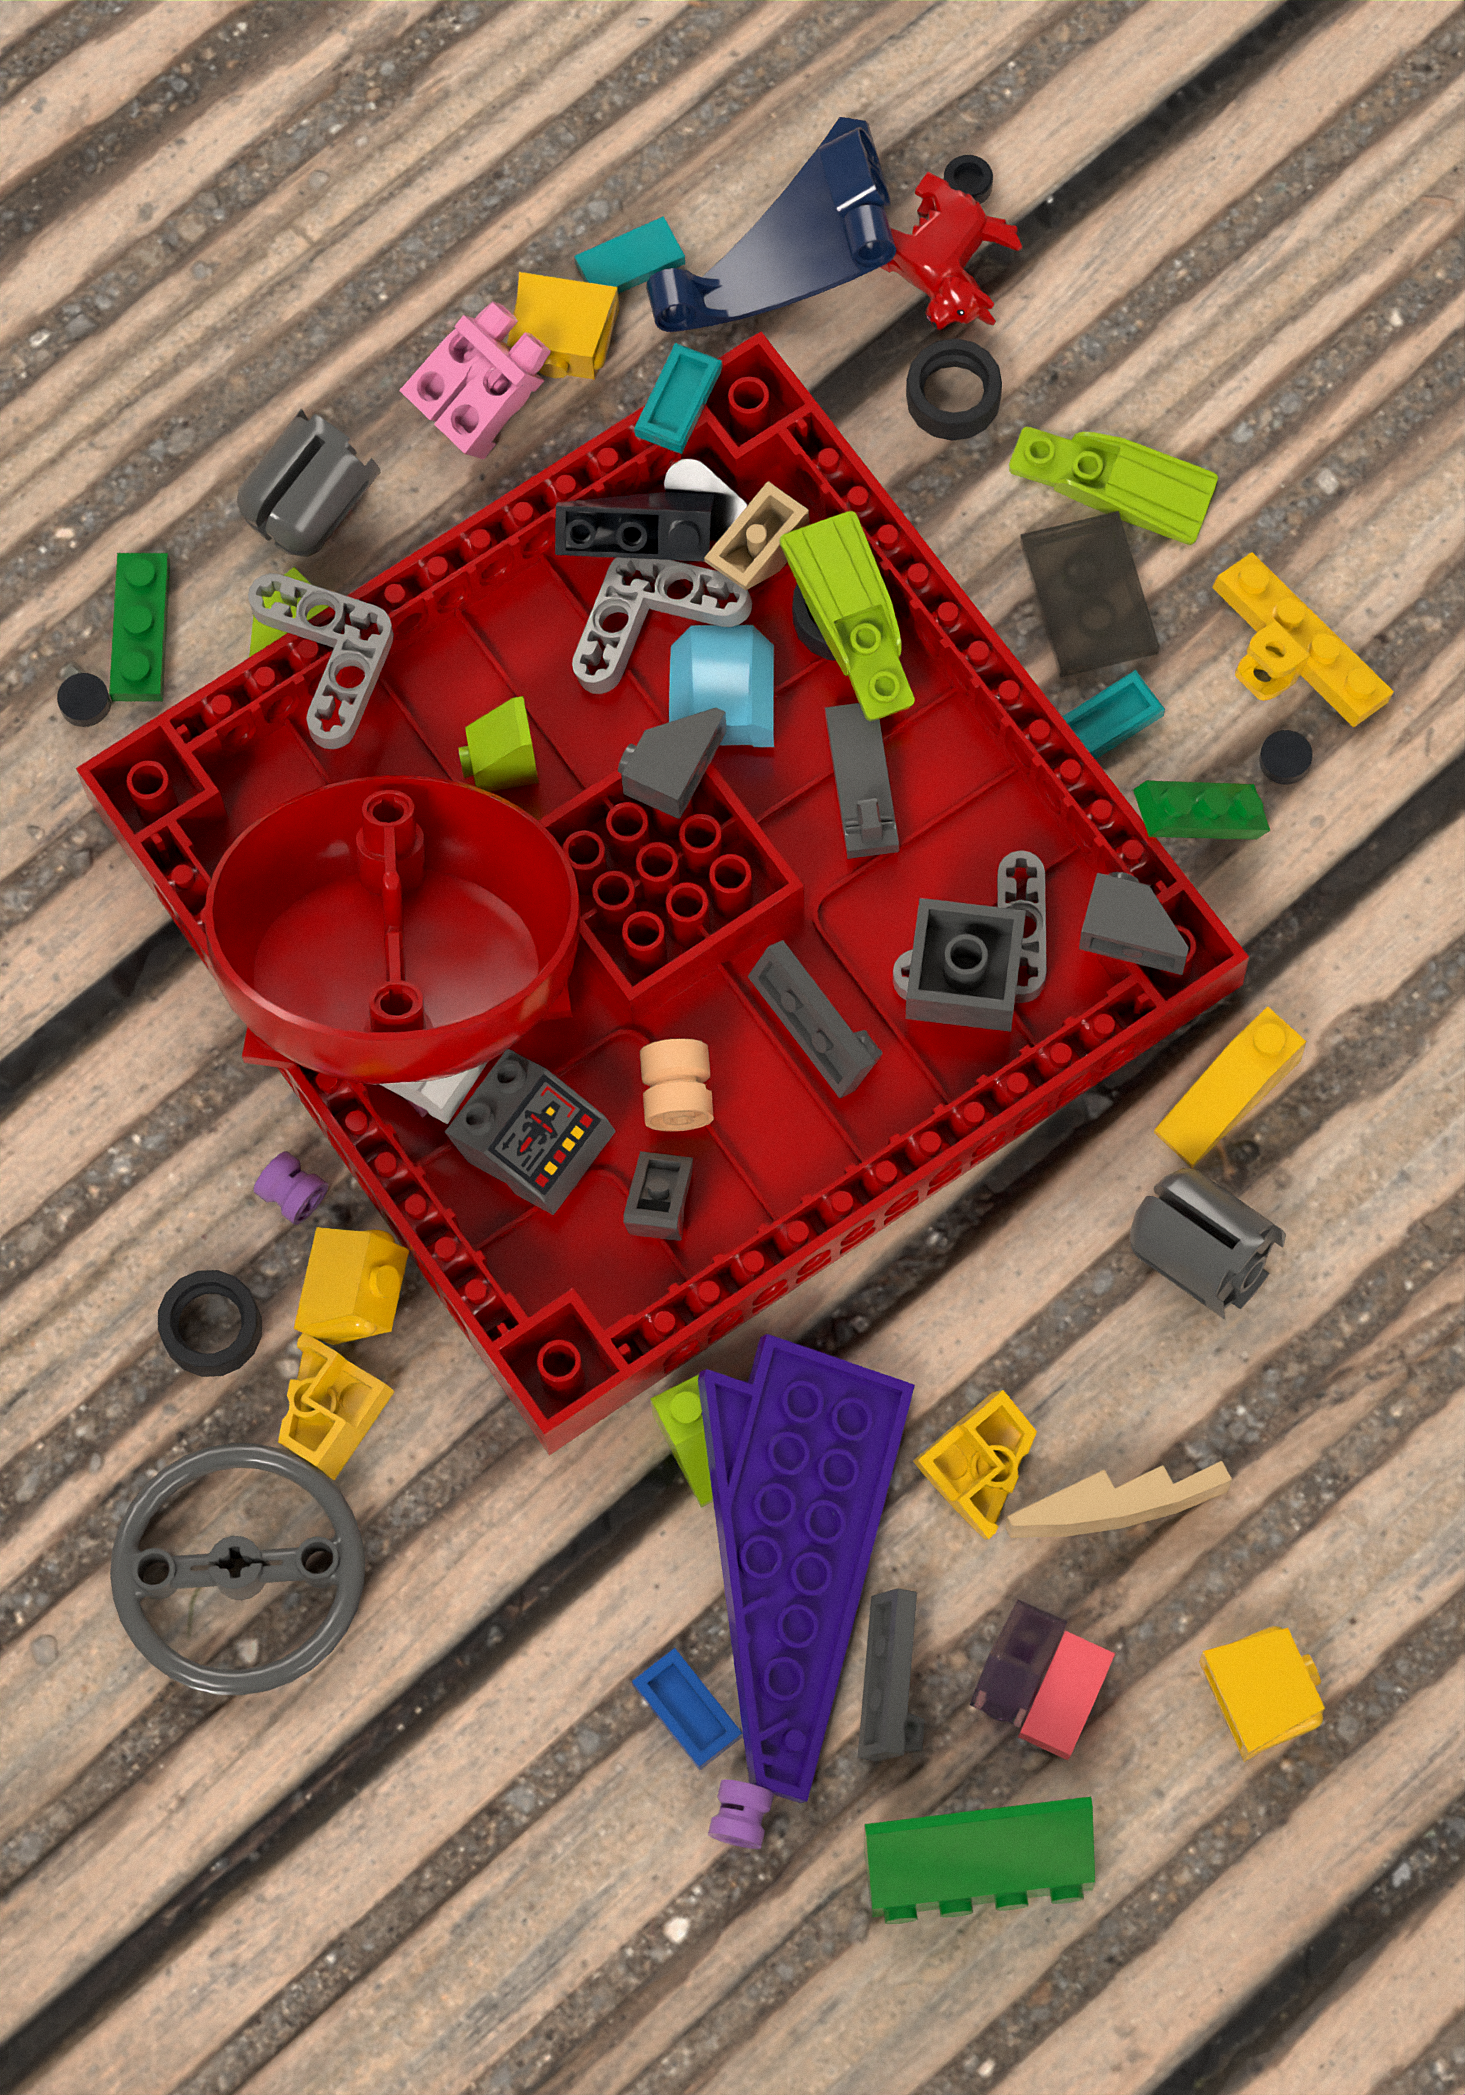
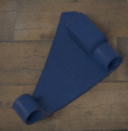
M839 117L825 139L781 195L734 247L702 277L692 274L687 269L683 271L676 268L664 269L652 275L647 281L646 289L657 328L666 332H679L748 318L813 297L850 282L890 262L895 256L896 247L885 208L890 206L891 202L869 124L865 120Z

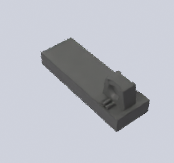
M859 703L826 707L825 718L847 859L899 852L898 834L880 720L868 721Z
M783 940L767 947L748 975V978L837 1096L842 1098L854 1092L883 1055V1052L877 1047L866 1030L852 1032Z
M897 1588L871 1596L858 1758L877 1762L903 1756L904 1753L919 1752L923 1749L925 1719L908 1713L917 1592Z

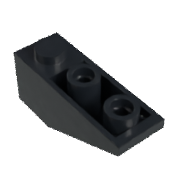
M657 492L557 502L555 555L705 561L704 557L709 553L713 545L714 494Z

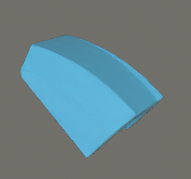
M717 625L690 626L671 645L669 722L712 708H718L726 713L727 730L720 745L774 747V645L753 625H737L733 627Z

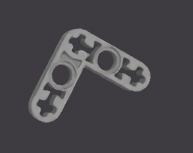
M615 558L607 571L572 662L574 673L585 690L596 694L609 692L618 685L623 676L649 609L721 627H733L740 625L751 613L752 600L748 589L745 591L719 571L686 563L659 559ZM636 570H640L644 580L634 579L631 585L627 586L623 579L624 576L632 577ZM680 579H687L693 582V590L685 598L677 600L667 596V590L673 582ZM649 582L655 583V592H653ZM705 587H707L711 597L705 595ZM730 593H734L737 603L728 602L725 609H721L717 599L726 600ZM622 612L629 616L627 625L619 632L608 633L602 629L604 620L612 613ZM598 642L606 646L604 653ZM603 655L608 668L606 670L598 669L595 675L591 676L588 666H597Z
M269 573L260 576L254 580L248 593L252 613L259 622L334 648L308 709L306 719L311 738L316 744L327 749L341 748L348 744L355 735L392 646L394 634L390 617L383 609L375 605L281 574ZM275 591H279L285 604L275 602L271 609L266 608L262 596L271 597ZM301 597V600L298 602L297 605V599ZM289 605L297 607L296 618H292L293 614ZM317 605H328L336 612L335 618L326 626H313L306 620L310 609ZM347 613L350 614L349 617L352 626L345 624V615ZM371 623H377L380 635L371 634L368 641L362 640L360 630L356 627L367 629ZM344 625H345V633H344V634H340V633L342 632V630L344 629ZM347 666H357L364 671L365 677L357 687L344 688L336 682L338 672ZM335 697L342 702L339 708V718L343 726L334 725L330 732H325L320 719L329 720L332 717L336 707Z
M1016 851L1005 856L999 864L997 907L1026 911L1025 915L1032 918L1036 923L1037 930L1028 938H1023L1019 966H1026L1029 975L1037 976L1029 978L1028 986H1017L1015 1003H1024L1034 1000L1041 994L1046 979L1045 870L1043 863L1036 855L1031 852ZM1023 867L1026 868L1027 876L1035 878H1029L1027 881L1026 900L1016 901V880L1007 877L1014 876L1015 869ZM913 950L900 955L893 969L894 989L905 1000L909 977H902V975L910 974Z

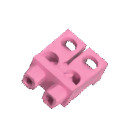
M493 301L475 319L463 315L454 326L456 329L440 343L399 390L429 420L435 421L434 425L464 454L485 459L494 448L496 443L493 439L510 417L526 403L531 391L535 392L544 382L537 372L551 352L539 339L527 332L521 336L511 349L503 339L518 320L507 308Z

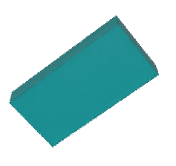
M664 216L574 256L575 265L584 282L617 287L618 294L647 282L652 275L659 271L678 268L686 264L685 255Z
M675 343L634 428L635 436L682 454L721 373L722 360Z
M1134 670L1062 717L1096 760L1162 718L1165 708L1137 671Z

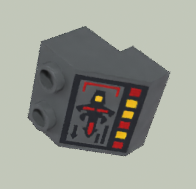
M510 1049L504 1052L445 1131L446 1135L468 1163L503 1181L511 1188L514 1194L552 1215L556 1213L616 1132L601 1112L550 1071Z

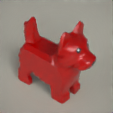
M927 172L915 189V195L923 198L917 209V214L922 216L919 219V226H913L912 234H906L890 227L896 253L890 262L880 268L889 273L892 271L898 273L906 281L930 297V303L925 313L930 323L937 330H942L952 322L968 324L975 319L993 326L996 320L988 309H992L995 304L988 295L982 292L975 279L964 270V267L983 241L995 242L1016 251L1021 250L1023 246L1016 234L1018 231L1017 226L1007 225L1005 219L987 216L979 202L975 201L970 194L951 189L947 181Z

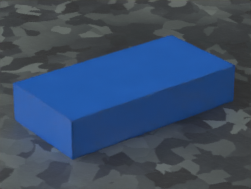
M676 1648L672 1649L632 1681V1686L699 1771L743 1737L741 1730Z

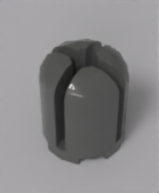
M300 409L239 487L237 504L246 522L268 541L273 538L276 541L274 543L275 546L288 555L309 557L321 550L381 473L380 468L372 458L364 465L355 457L357 452L348 443L350 440L348 436L317 414H314L308 420L304 411Z
M1182 1168L1165 1176L1154 1186V1192L1159 1195V1198L1146 1196L1135 1212L1130 1230L1131 1248L1139 1260L1225 1319V1308L1230 1304L1235 1305L1239 1309L1243 1308L1270 1274L1263 1269L1266 1258L1274 1242L1282 1248L1284 1247L1286 1234L1277 1225L1198 1170Z

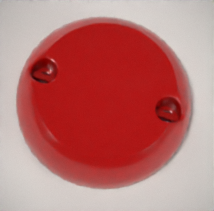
M384 775L333 783L303 793L278 805L243 831L224 853L213 873L206 896L205 932L209 958L220 991L239 1018L257 1037L272 1049L305 1068L349 1082L366 1084L426 1082L451 1077L490 1061L521 1040L541 1021L563 991L573 969L580 934V902L576 877L567 855L554 836L538 820L517 805L491 792L447 779L416 775Z

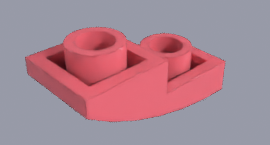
M1065 1630L1018 1738L1069 1760L1115 1653Z

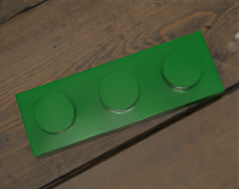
M117 553L109 688L112 701L163 702L170 576L168 553Z
M1146 780L1133 789L1149 837L1257 840L1270 831L1263 810L1262 800L1257 794L1254 784Z

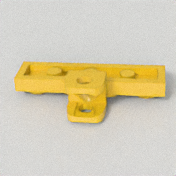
M1253 552L1217 576L1212 588L1257 632L1247 647V655L1241 659L1235 670L1236 678L1257 699L1266 701L1279 696L1293 686L1301 675L1353 728L1389 702L1394 691ZM1263 670L1268 673L1271 680L1268 682L1260 681L1254 676L1253 671Z

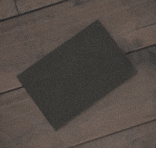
M1119 511L1020 534V545L1060 678L1159 654L1160 646Z

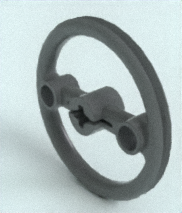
M229 1443L211 1446L185 1455L163 1468L144 1485L129 1505L118 1527L112 1549L110 1579L113 1601L120 1622L135 1647L154 1667L171 1679L193 1689L219 1695H247L265 1692L291 1683L314 1669L334 1650L346 1634L358 1610L364 1587L365 1555L362 1536L353 1511L341 1491L315 1466L283 1449L262 1444ZM233 1468L259 1469L278 1474L293 1481L306 1490L322 1506L335 1531L334 1537L329 1540L325 1537L316 1536L308 1538L299 1547L259 1550L254 1542L245 1537L230 1536L216 1543L210 1553L170 1556L168 1552L159 1548H150L142 1552L139 1550L142 1535L150 1519L172 1494L196 1478L215 1471ZM323 1551L333 1555V1563L325 1572L315 1574L305 1569L307 1560L314 1553ZM243 1558L247 1567L241 1569V1577L233 1578L228 1569L234 1568L235 1559ZM165 1563L169 1565V1575L162 1583L148 1585L143 1582L144 1573L152 1564ZM305 1580L307 1584L315 1588L337 1586L335 1600L325 1620L306 1642L277 1661L260 1667L242 1670L213 1668L198 1664L181 1656L166 1645L154 1632L140 1604L141 1600L145 1597L161 1600L174 1594L177 1589L217 1586L223 1595L230 1599L242 1601L253 1598L261 1592L266 1583Z

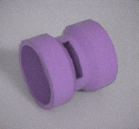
M284 1151L278 1154L265 1167L258 1177L253 1190L265 1202H277L281 1207L282 1215L294 1225H298L306 1220L319 1206L327 1193L328 1183L317 1174H307L301 1171L300 1161L288 1151Z
M721 1780L717 1795L721 1806L719 1814L711 1819L708 1836L730 1845L749 1849H761L765 1834L761 1823L763 1815L771 1810L774 1793L763 1787L742 1781Z

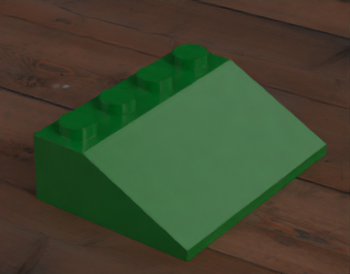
M1091 1796L864 1824V1858L872 1917L884 1916L885 1924H902L918 1920L917 1912L939 1909L940 1917L948 1918L972 1914L973 1905L995 1902L997 1911H1007L1028 1907V1898L1050 1896L1052 1904H1065L1083 1900V1892L1092 1891L1095 1884L1094 1827Z

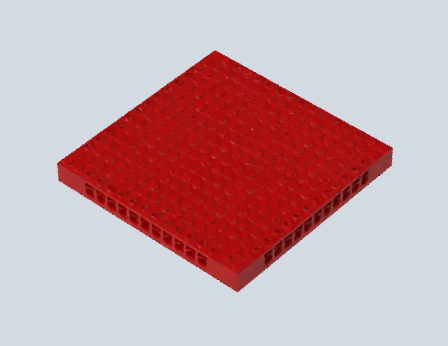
M762 331L718 358L722 360L721 373L682 454L635 436L634 428L645 407L644 405L346 595L347 597L383 609L390 617L394 637L355 735L345 746L337 749H327L316 744L311 738L306 719L308 709L334 648L287 633L75 768L88 800L217 982L207 949L205 932L206 896L217 865L227 849L243 831L258 818L290 799L329 784L357 778L384 775H416L447 779L476 787L474 776L464 778L458 747L468 746L465 727L510 699L523 696L539 783L492 791L491 793L517 805L538 820L554 836L567 855L576 877L579 893L580 934L573 969L567 981L572 1017L540 1021L521 1040L508 1049L550 1071L601 1112L616 1132L556 1213L552 1215L514 1194L511 1188L503 1181L468 1163L445 1133L446 1129L504 1052L488 1061L448 1124L431 1116L429 1113L422 1118L402 1096L380 1084L349 1082L323 1075L298 1064L297 1070L278 1067L277 1069L402 1247L409 1249V1257L549 1456L1243 985L1249 961L1247 953L1158 839L1148 836L1141 817ZM699 457L710 463L750 502L763 486L770 482L809 510L810 525L848 511L856 513L893 605L901 638L902 650L898 658L915 699L910 708L879 719L898 834L899 852L847 859L825 708L856 704L859 701L849 676L844 675L837 661L827 660L812 653L799 640L792 615L793 594L797 581L788 562L778 573L748 589L752 600V610L748 618L740 624L753 625L774 645V747L719 745L680 819L623 793L622 776L618 772V766L624 751L629 744L637 746L645 730L669 723L671 645L690 626L713 624L649 609L618 685L611 691L602 694L591 693L585 690L574 673L572 666L573 657L607 571L615 558L555 555L557 502L666 492L664 481L669 468L683 458ZM713 540L712 548H713L714 545L717 543V542L714 541V540ZM673 560L717 571L705 561ZM636 570L632 577L624 576L623 578L627 586H630L634 579L644 580L640 570ZM687 579L673 582L667 590V596L677 600L685 598L693 590V582ZM649 582L653 592H655V583ZM705 587V595L711 597L707 587ZM730 593L726 600L717 599L721 609H725L728 602L737 603L734 593ZM329 606L307 621L313 626H326L333 621L336 612ZM622 612L612 613L604 620L602 629L608 633L619 632L627 625L629 616ZM347 613L345 615V624L352 626L349 617L350 614ZM371 623L367 629L356 627L360 630L362 640L368 641L371 634L380 635L377 623ZM344 625V629L342 630V632H341L340 634H344V633H345V625ZM598 642L604 653L606 646ZM603 655L597 666H588L591 676H594L598 669L606 670L608 668ZM347 666L338 672L336 682L344 688H354L362 683L365 673L357 666ZM335 697L336 707L332 717L329 720L320 719L325 732H330L334 725L343 726L339 718V708L342 702ZM1016 851H1026L1036 855L1043 863L1045 870L1046 979L1044 989L1037 998L1029 1002L1014 1004L1011 1032L905 1019L906 1000L900 997L894 989L893 969L900 955L913 950L919 898L997 907V876L1001 861L1005 856ZM1018 867L1015 869L1014 876L1007 877L1016 880V901L1026 900L1027 881L1029 878H1035L1027 876L1026 868ZM1112 872H1122L1136 877L1141 884L1150 886L1189 947L1183 975L1079 949L1081 931L1097 873L1109 875ZM1025 915L1023 938H1028L1034 934L1037 927L1034 920ZM782 940L852 1032L866 1030L877 1047L883 1052V1055L872 1067L858 1088L842 1098L837 1096L748 978V975L767 947ZM1019 966L1017 986H1028L1029 978L1037 976L1029 975L1026 966ZM669 1039H693L708 1045L710 1078L703 1084L706 1085V1089L712 1091L714 1120L710 1124L685 1131H660L646 1126L643 1093L650 1086L642 1081L640 1050L644 1046ZM640 1151L693 1158L692 1177L684 1206L683 1237L681 1241L631 1235L623 1222L624 1211Z

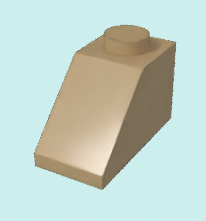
M767 482L704 557L705 562L746 591L778 573L788 562L780 546L779 539L783 534L810 525L809 510L773 484Z

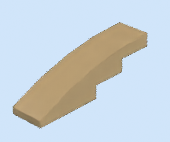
M1220 1461L1173 1484L1164 1465L1114 1488L1104 1469L1007 1516L1005 1529L1010 1538L1067 1537L1121 1529L1176 1514L1225 1494L1230 1488L1232 1479L1224 1463Z

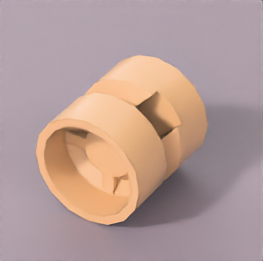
M669 1039L644 1046L640 1050L642 1081L650 1086L643 1093L646 1126L660 1131H685L710 1124L714 1120L712 1091L706 1089V1085L703 1084L710 1078L708 1045L693 1039Z

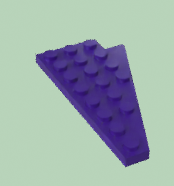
M765 1334L760 1337L748 1383L705 1369L699 1373L698 1386L749 1783L768 1789L776 1796L804 1803L808 1801L915 1385Z

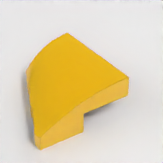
M302 1333L297 1342V1348L302 1351L297 1380L290 1379L287 1392L289 1411L282 1419L278 1443L294 1455L305 1459L327 1477L335 1481L395 1391L386 1383L347 1361L335 1350L312 1336Z
M1000 1390L989 1394L915 1458L913 1462L961 1517L979 1535L988 1540L997 1532L999 1526L996 1525L1007 1495L1011 1494L1019 1478L1018 1468L1023 1456L1029 1453L1037 1431L1005 1391Z

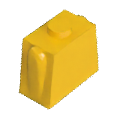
M519 272L517 299L513 312L518 322L509 332L507 345L512 349L525 332L530 333L551 351L539 370L541 374L551 378H564L568 375L595 380L598 370L605 365L613 327L620 311L618 288Z
M316 1227L293 1329L331 1345L391 1332L409 1249L396 1244L394 1237L389 1232L383 1230L352 1231Z
M1271 1626L1230 1644L1202 1652L1199 1660L1200 1666L1244 1762L1267 1749L1308 1733L1322 1724V1713L1325 1707L1315 1687L1321 1684L1318 1670L1308 1653L1303 1656L1300 1655L1289 1628L1282 1629L1279 1626Z

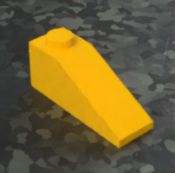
M1267 1006L1230 1042L1154 1129V1134L1193 1168L1301 1062L1307 1041Z

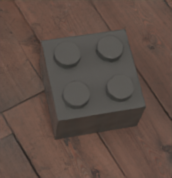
M919 898L906 997L905 1019L1011 1032L1026 911Z

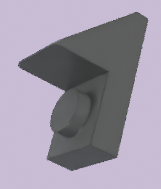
M640 1151L624 1211L623 1222L629 1234L668 1240H682L684 1206L692 1177L693 1158Z

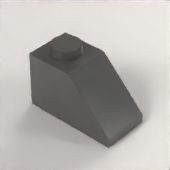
M712 708L645 730L637 746L629 744L620 760L618 772L622 776L623 793L680 819L727 732L725 711Z
M1112 872L1109 875L1097 873L1081 931L1079 949L1183 975L1189 947L1150 886L1141 884L1136 877L1122 872Z

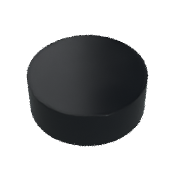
M962 155L949 162L945 168L943 180L947 181L951 189L970 194L975 201L982 204L991 194L993 172L989 164L982 158L974 155Z
M78 673L68 677L61 684L57 693V702L63 717L75 726H93L101 722L109 712L111 700L107 687L99 677L93 674Z
M1291 730L1274 732L1266 738L1262 745L1259 756L1261 770L1268 779L1275 783L1284 785L1296 783L1303 779L1310 769L1312 748L1308 740L1298 732Z

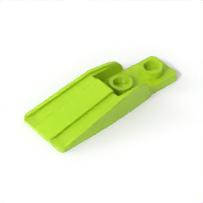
M1024 427L1009 462V472L1013 475L1054 487V491L1088 507L1187 545H1192L1197 540L1218 482L1217 474L1125 438L1096 432L1083 431L1075 433L1072 440L1032 427Z
M848 511L783 534L779 539V543L829 649L844 675L850 678L865 718L868 721H875L910 708L915 699L898 658L902 650L901 638L893 605L856 513Z

